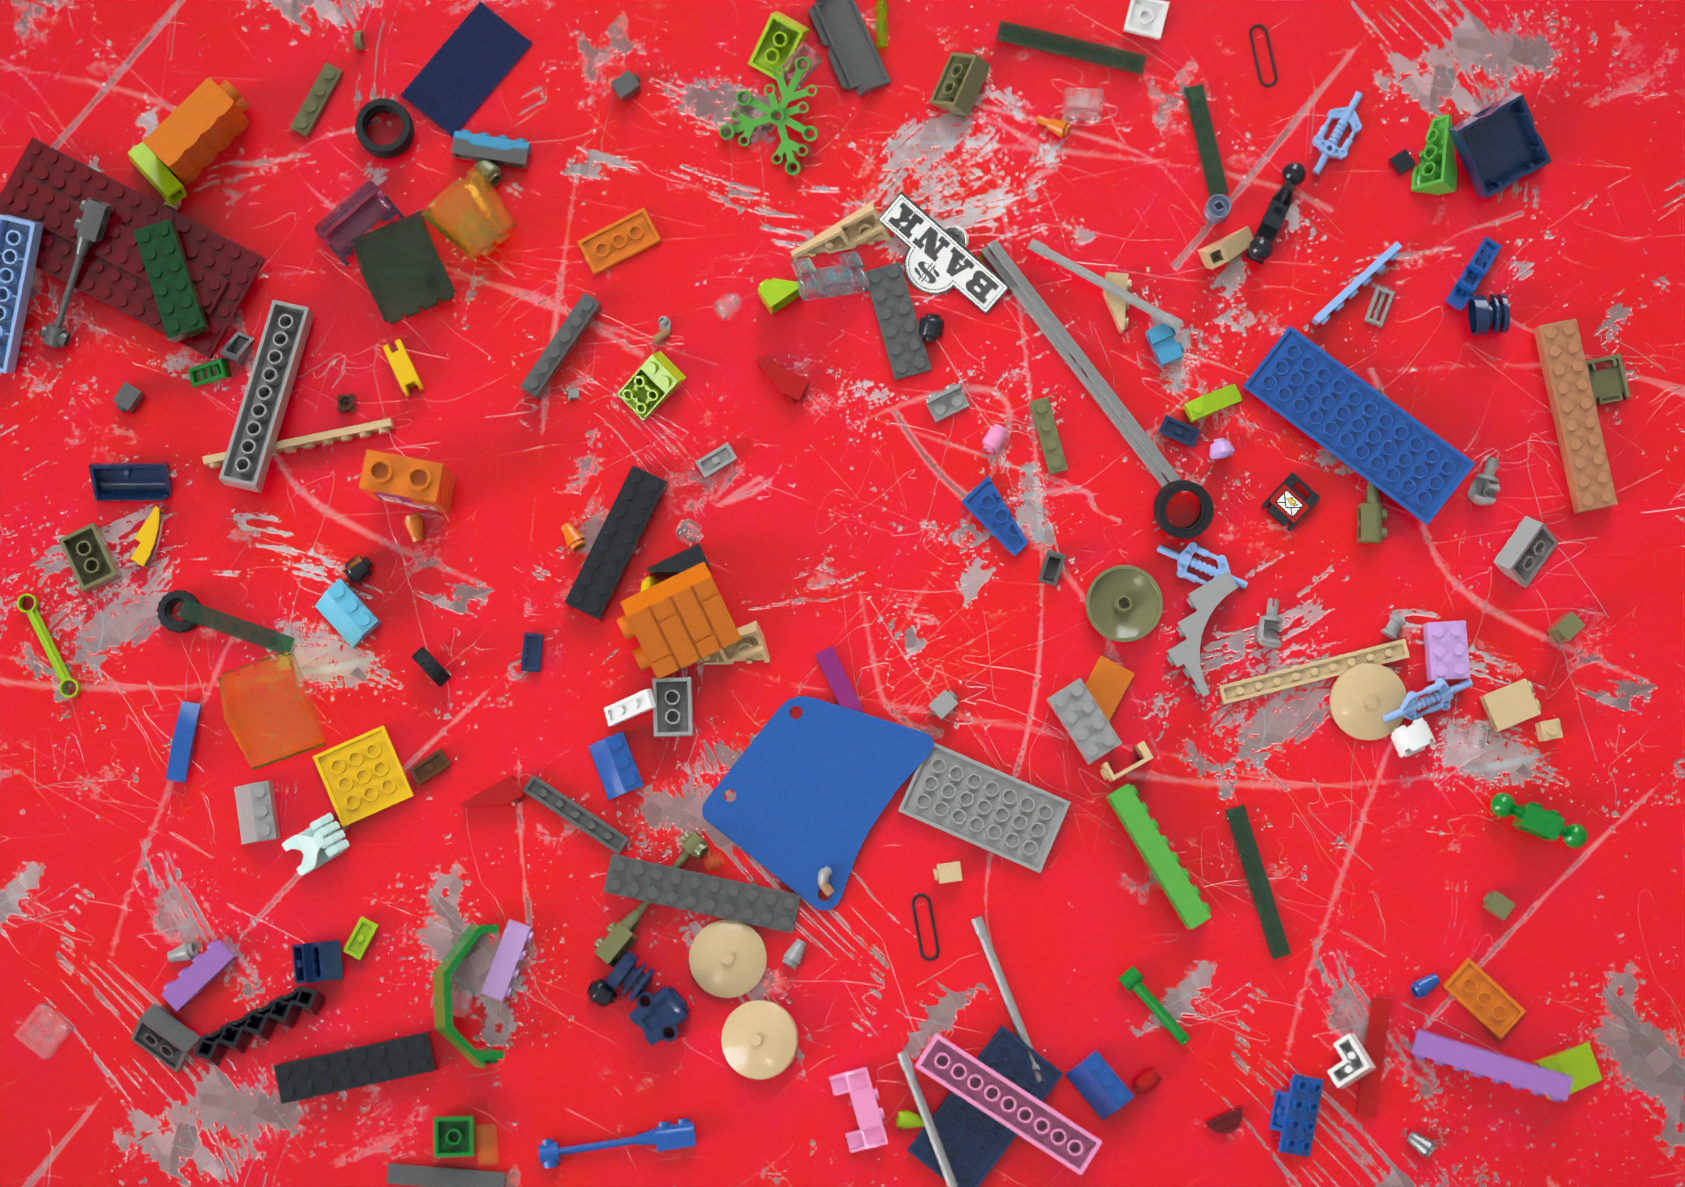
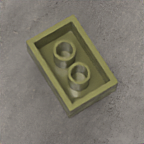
M91 523L58 539L83 592L90 593L123 577L99 525Z

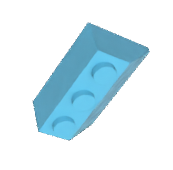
M342 579L337 580L326 590L315 605L353 649L382 623Z

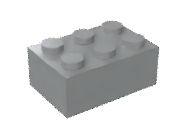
M652 678L653 697L656 707L653 708L654 737L694 736L692 678Z

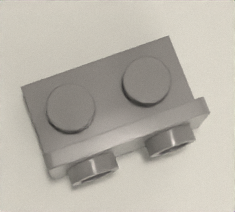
M952 383L945 387V391L941 393L936 391L927 396L928 399L925 403L935 423L970 407L960 383L957 385Z

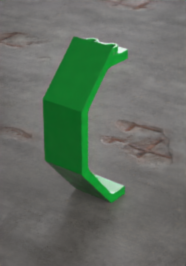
M499 924L468 926L433 972L435 1029L474 1067L485 1068V1063H498V1059H504V1051H476L454 1028L451 976L478 937L483 933L499 932Z

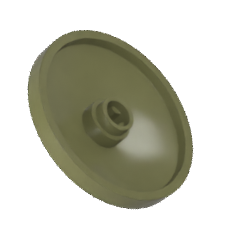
M1118 565L1104 570L1093 580L1087 591L1085 607L1091 625L1102 636L1116 642H1132L1143 638L1155 628L1162 614L1163 598L1157 582L1146 571L1130 565Z

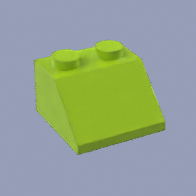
M777 278L764 280L759 284L760 287L758 288L759 297L771 314H774L803 294L801 283Z

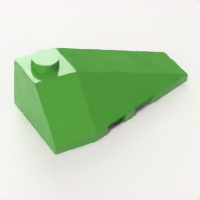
M1450 114L1432 119L1425 138L1427 141L1423 151H1420L1419 164L1417 167H1414L1412 173L1411 190L1413 192L1442 195L1456 191L1457 167L1455 148L1448 131L1452 127Z

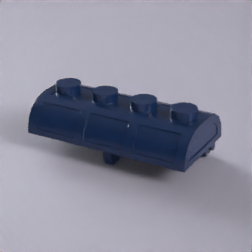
M168 462L89 464L96 501H156L171 498L172 476Z

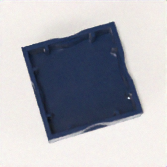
M1513 92L1448 129L1474 190L1479 197L1487 199L1510 186L1518 178L1529 175L1552 162L1542 138L1535 129L1533 117L1523 94Z

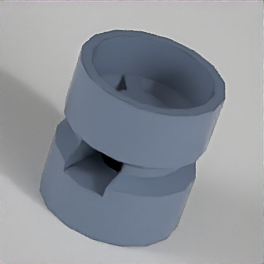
M1223 194L1211 196L1204 207L1206 220L1213 224L1223 222L1231 210L1229 198Z

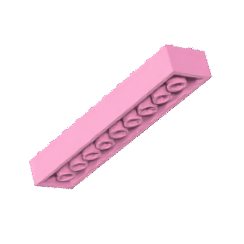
M936 1032L915 1064L916 1068L1080 1175L1083 1174L1102 1144L1100 1139Z

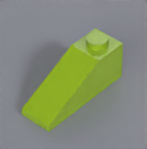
M1234 383L1185 403L1183 409L1190 424L1243 400Z

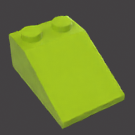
M778 11L771 13L748 64L776 79L773 76V69L775 67H782L786 74L802 48L810 29ZM777 69L776 75L781 76L782 71Z
M1589 1042L1533 1061L1535 1065L1573 1076L1569 1094L1602 1080Z

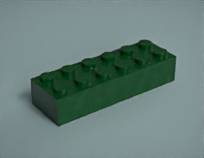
M167 219L134 230L136 242L167 338L175 343L210 331L175 223L171 219Z

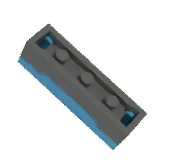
M461 129L460 132H454L451 154L454 158L472 161L487 159L497 165L528 169L531 153L530 143L525 139L509 140L508 137L502 135L490 137L488 133L479 132V135L472 134L471 131Z

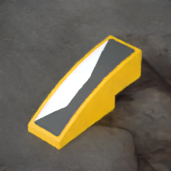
M155 506L137 533L135 539L141 543L130 558L147 569L156 554L163 529V510Z

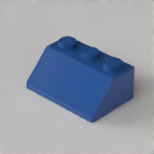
M623 731L588 746L608 800L645 786Z
M1095 1049L1065 1074L1102 1120L1119 1110L1134 1097Z

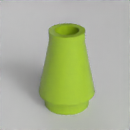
M904 1109L897 1112V1127H901V1129L924 1127L920 1114Z

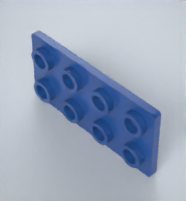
M1292 1074L1289 1093L1276 1090L1269 1129L1281 1132L1279 1152L1306 1157L1310 1156L1324 1083L1323 1079Z

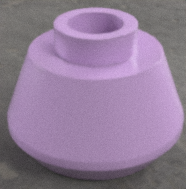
M1225 438L1213 440L1214 443L1210 445L1209 457L1212 460L1233 456L1235 449L1229 441H1225Z

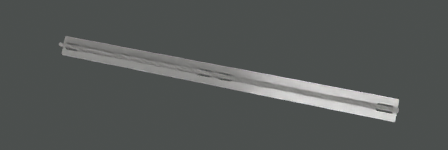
M995 239L993 242L988 243L981 250L982 255L999 277L1010 286L1009 290L1161 487L1163 488V486L1168 484V481L1181 480L998 241Z

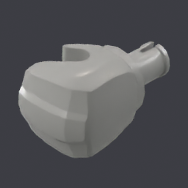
M1487 457L1483 473L1477 474L1472 482L1467 497L1473 503L1484 506L1492 505L1496 501V491L1500 492L1499 479L1494 476L1499 462L1498 459Z
M1268 598L1266 615L1260 616L1256 638L1257 642L1264 647L1280 648L1281 640L1272 637L1269 633L1270 630L1278 634L1282 631L1277 625L1282 624L1283 619L1277 616L1280 600L1275 599L1274 606H1272L1273 598Z

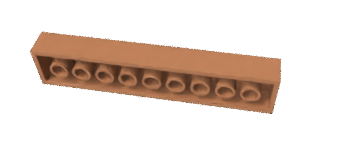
M1575 318L1539 325L1533 331L1574 515L1611 508L1618 505L1577 320Z

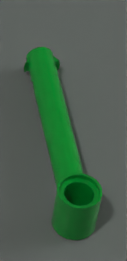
M1131 966L1118 978L1129 992L1132 989L1181 1045L1190 1039L1187 1033L1141 982L1144 978L1134 966Z

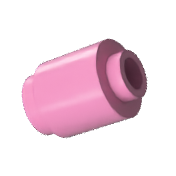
M995 424L989 429L982 441L983 449L992 454L993 452H998L1007 438L1006 434L1008 431L1004 427Z

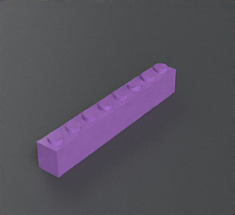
M1421 1029L1417 1030L1411 1052L1415 1054V1058L1425 1061L1426 1058L1434 1060V1064L1440 1066L1449 1064L1456 1071L1464 1072L1468 1070L1473 1072V1076L1479 1078L1487 1076L1492 1078V1082L1498 1084L1507 1082L1514 1089L1523 1090V1088L1531 1090V1094L1542 1097V1094L1549 1095L1551 1100L1560 1103L1562 1100L1567 1101L1573 1081V1076Z

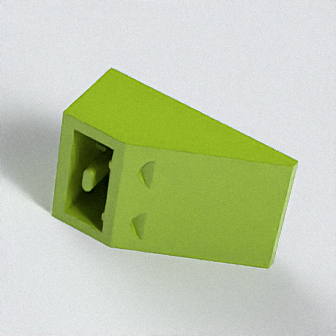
M659 351L651 354L617 395L644 421L676 391L687 377Z

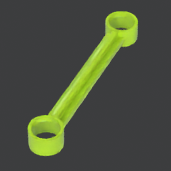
M22 594L17 600V607L20 611L27 614L61 682L59 685L61 695L67 698L77 697L81 692V685L77 680L71 678L37 610L39 608L38 598L31 594ZM32 597L34 606L27 611L22 607V602L25 598ZM67 682H74L76 684V691L72 695H67L64 691V686Z

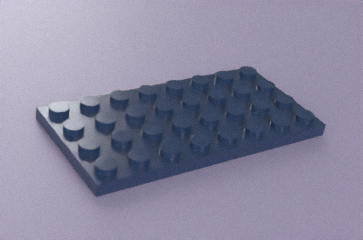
M1002 1025L976 1058L1042 1102L1064 1074ZM1028 1051L1032 1053L1035 1063L1039 1065L1040 1070L1032 1069L1033 1063ZM1034 1071H1039L1042 1074L1040 1082L1037 1081ZM953 1091L948 1094L932 1115L958 1187H978L1018 1135ZM924 1126L907 1148V1151L944 1179Z

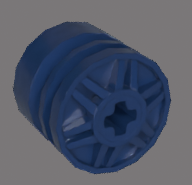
M1498 293L1497 296L1491 294L1488 301L1484 295L1469 297L1468 322L1473 336L1487 335L1489 327L1493 334L1508 332L1510 309L1504 293Z
M630 950L619 961L605 983L614 990L622 984L624 989L621 995L624 996L630 990L632 993L627 1000L632 1002L647 988L656 970L651 967L647 973L643 972L648 964L645 962L638 968L636 964L640 957Z

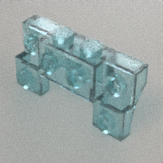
M858 252L841 253L839 260L842 265L817 269L810 257L793 259L791 265L797 277L798 291L802 299L805 301L867 292L871 283L863 272L865 264Z

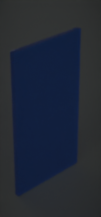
M480 1L401 93V96L450 136L454 137V132L459 131L531 47L532 42Z

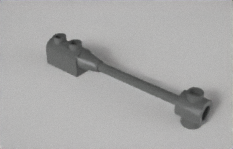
M88 197L87 201L82 200L79 210L83 212L81 219L77 218L74 223V229L78 231L76 257L55 324L49 323L48 327L43 326L40 332V336L44 337L43 343L49 346L62 348L67 347L70 342L71 334L62 325L82 261L92 242L102 241L113 205L101 200Z

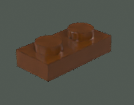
M440 748L408 770L417 784L421 786L451 766L452 763L442 748Z

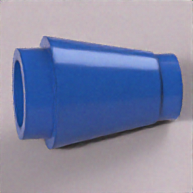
M1435 973L1413 981L1410 990L1417 999L1425 998L1440 983V980Z

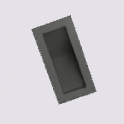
M236 332L222 348L220 354L225 359L243 366L254 338Z
M1047 550L1038 581L1056 586L1066 555Z

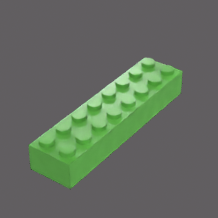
M1127 783L1105 797L1185 927L1192 930L1211 918L1209 913L1212 911L1206 902L1200 900L1199 896L1201 893L1196 885L1193 886L1189 882L1191 877L1185 868L1181 869L1179 866L1180 859L1175 852H1171L1168 848L1170 843L1166 836H1162L1157 829L1160 827L1154 818L1150 819L1147 814L1149 812L1148 807L1144 801L1140 802L1137 798L1139 795L1134 785L1130 786Z

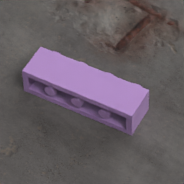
M512 919L508 920L482 988V994L500 1001H505L506 998L509 999L513 987H510L512 980H516L520 969L517 967L520 961H524L527 953L524 950L525 946L533 938L534 932H531L533 927Z

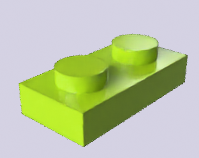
M361 916L343 951L361 960L379 925Z

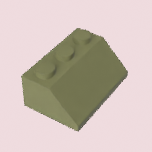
M951 52L929 103L955 115L969 116L991 65L978 55Z

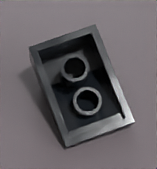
M698 543L648 567L647 570L651 576H675L702 562H705L708 569H710V565Z

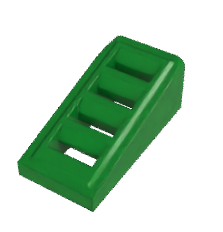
M223 358L188 369L193 388L232 377L229 362ZM212 367H214L216 376L213 374ZM204 369H206V371H207V375H208V378H207V379H206V375H205ZM197 371L200 373L201 381L198 380Z

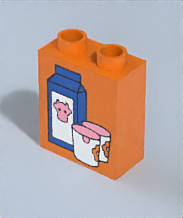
M366 449L359 488L377 501L449 514L456 476L442 463Z

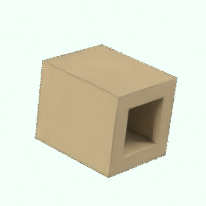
M1559 718L1535 723L1539 742L1563 737Z
M960 861L937 864V868L933 869L934 878L939 880V884L963 880Z

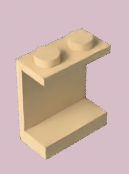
M1526 678L1479 697L1494 732L1501 731L1541 714L1540 702L1534 698L1532 693L1534 691L1533 686Z
M1142 741L1134 746L1141 760L1115 775L1107 762L1101 764L1102 769L1099 771L1103 778L1111 782L1154 758L1146 743Z

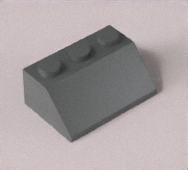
M153 1004L139 1018L130 1040L178 1073L195 1050L201 1037L193 1030L181 1024L179 1020L167 1014L162 1008Z

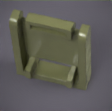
M1621 354L1586 361L1595 405H1597V400L1599 405L1622 401V393L1625 400L1630 399ZM1610 361L1611 368L1595 371V364Z

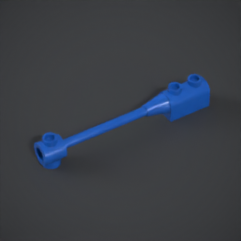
M689 1118L678 1119V1124L670 1125V1121L659 1122L658 1127L633 1137L561 1148L558 1142H554L553 1138L542 1140L541 1145H538L540 1164H543L544 1168L557 1167L559 1162H561V1155L634 1144H656L657 1152L696 1146L694 1122H689Z

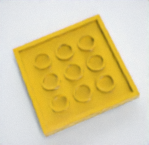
M385 725L312 756L342 827L415 796Z

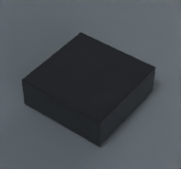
M1406 149L1389 159V162L1399 176L1416 165Z

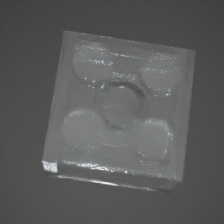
M1065 88L1062 103V120H1069V123L1085 121V123L1089 124L1100 121L1103 113L1104 89Z
M43 1003L37 1005L14 1036L45 1060L53 1056L75 1027L47 1004Z

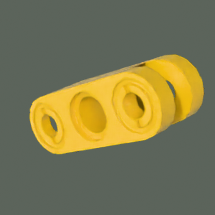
M399 338L395 340L398 348L397 351L392 352L388 344L384 345L383 349L405 396L408 397L410 396L408 388L417 385L421 391L424 387L402 340Z

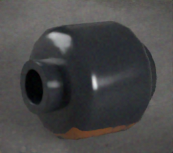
M356 555L344 565L345 569L343 571L352 583L354 581L361 583L372 575L370 567L373 564L367 556L363 558L361 555Z

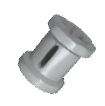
M1391 614L1388 624L1385 628H1382L1381 632L1396 640L1397 633L1401 626L1405 625V622Z

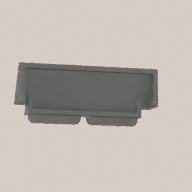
M815 0L816 3L808 10V14L822 45L828 47L829 52L827 56L841 87L846 89L847 92L855 89L858 96L861 97L889 85L891 80L855 0Z

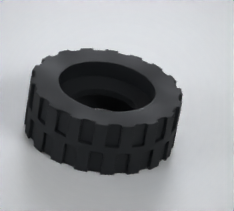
M174 590L173 592H168L159 601L157 617L166 629L177 633H186L191 629L193 630L199 624V620L202 618L201 603L197 600L196 596L189 592ZM177 602H183L189 608L187 618L182 621L174 620L170 614L171 607Z
M423 646L411 656L439 687L451 678L450 674Z

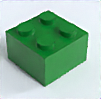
M445 1115L433 1118L434 1158L476 1155V1115Z

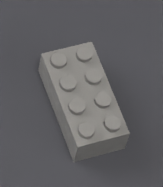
M1081 678L1046 699L1087 764L1092 763L1122 744Z

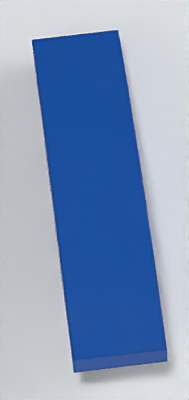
M1485 236L1445 302L1462 311L1502 246Z
M181 702L171 746L166 780L186 783L195 750L194 742L198 731L197 724L202 709L201 704Z

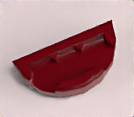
M1238 1106L1205 1121V1123L1217 1133H1231L1239 1127L1243 1116L1242 1108Z

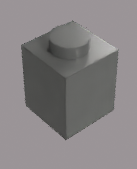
M629 70L610 83L612 89L623 103L641 90L640 78L636 73L632 74Z
M125 381L113 398V401L117 403L116 408L126 413L128 410L133 413L145 397V394Z

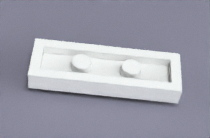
M645 689L605 707L604 712L608 726H615L655 708L656 704L652 690Z

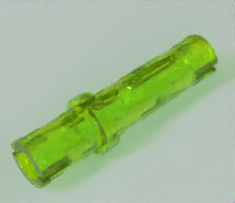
M876 0V7H874V12L876 13V47L887 48V16L889 7L887 6V0Z

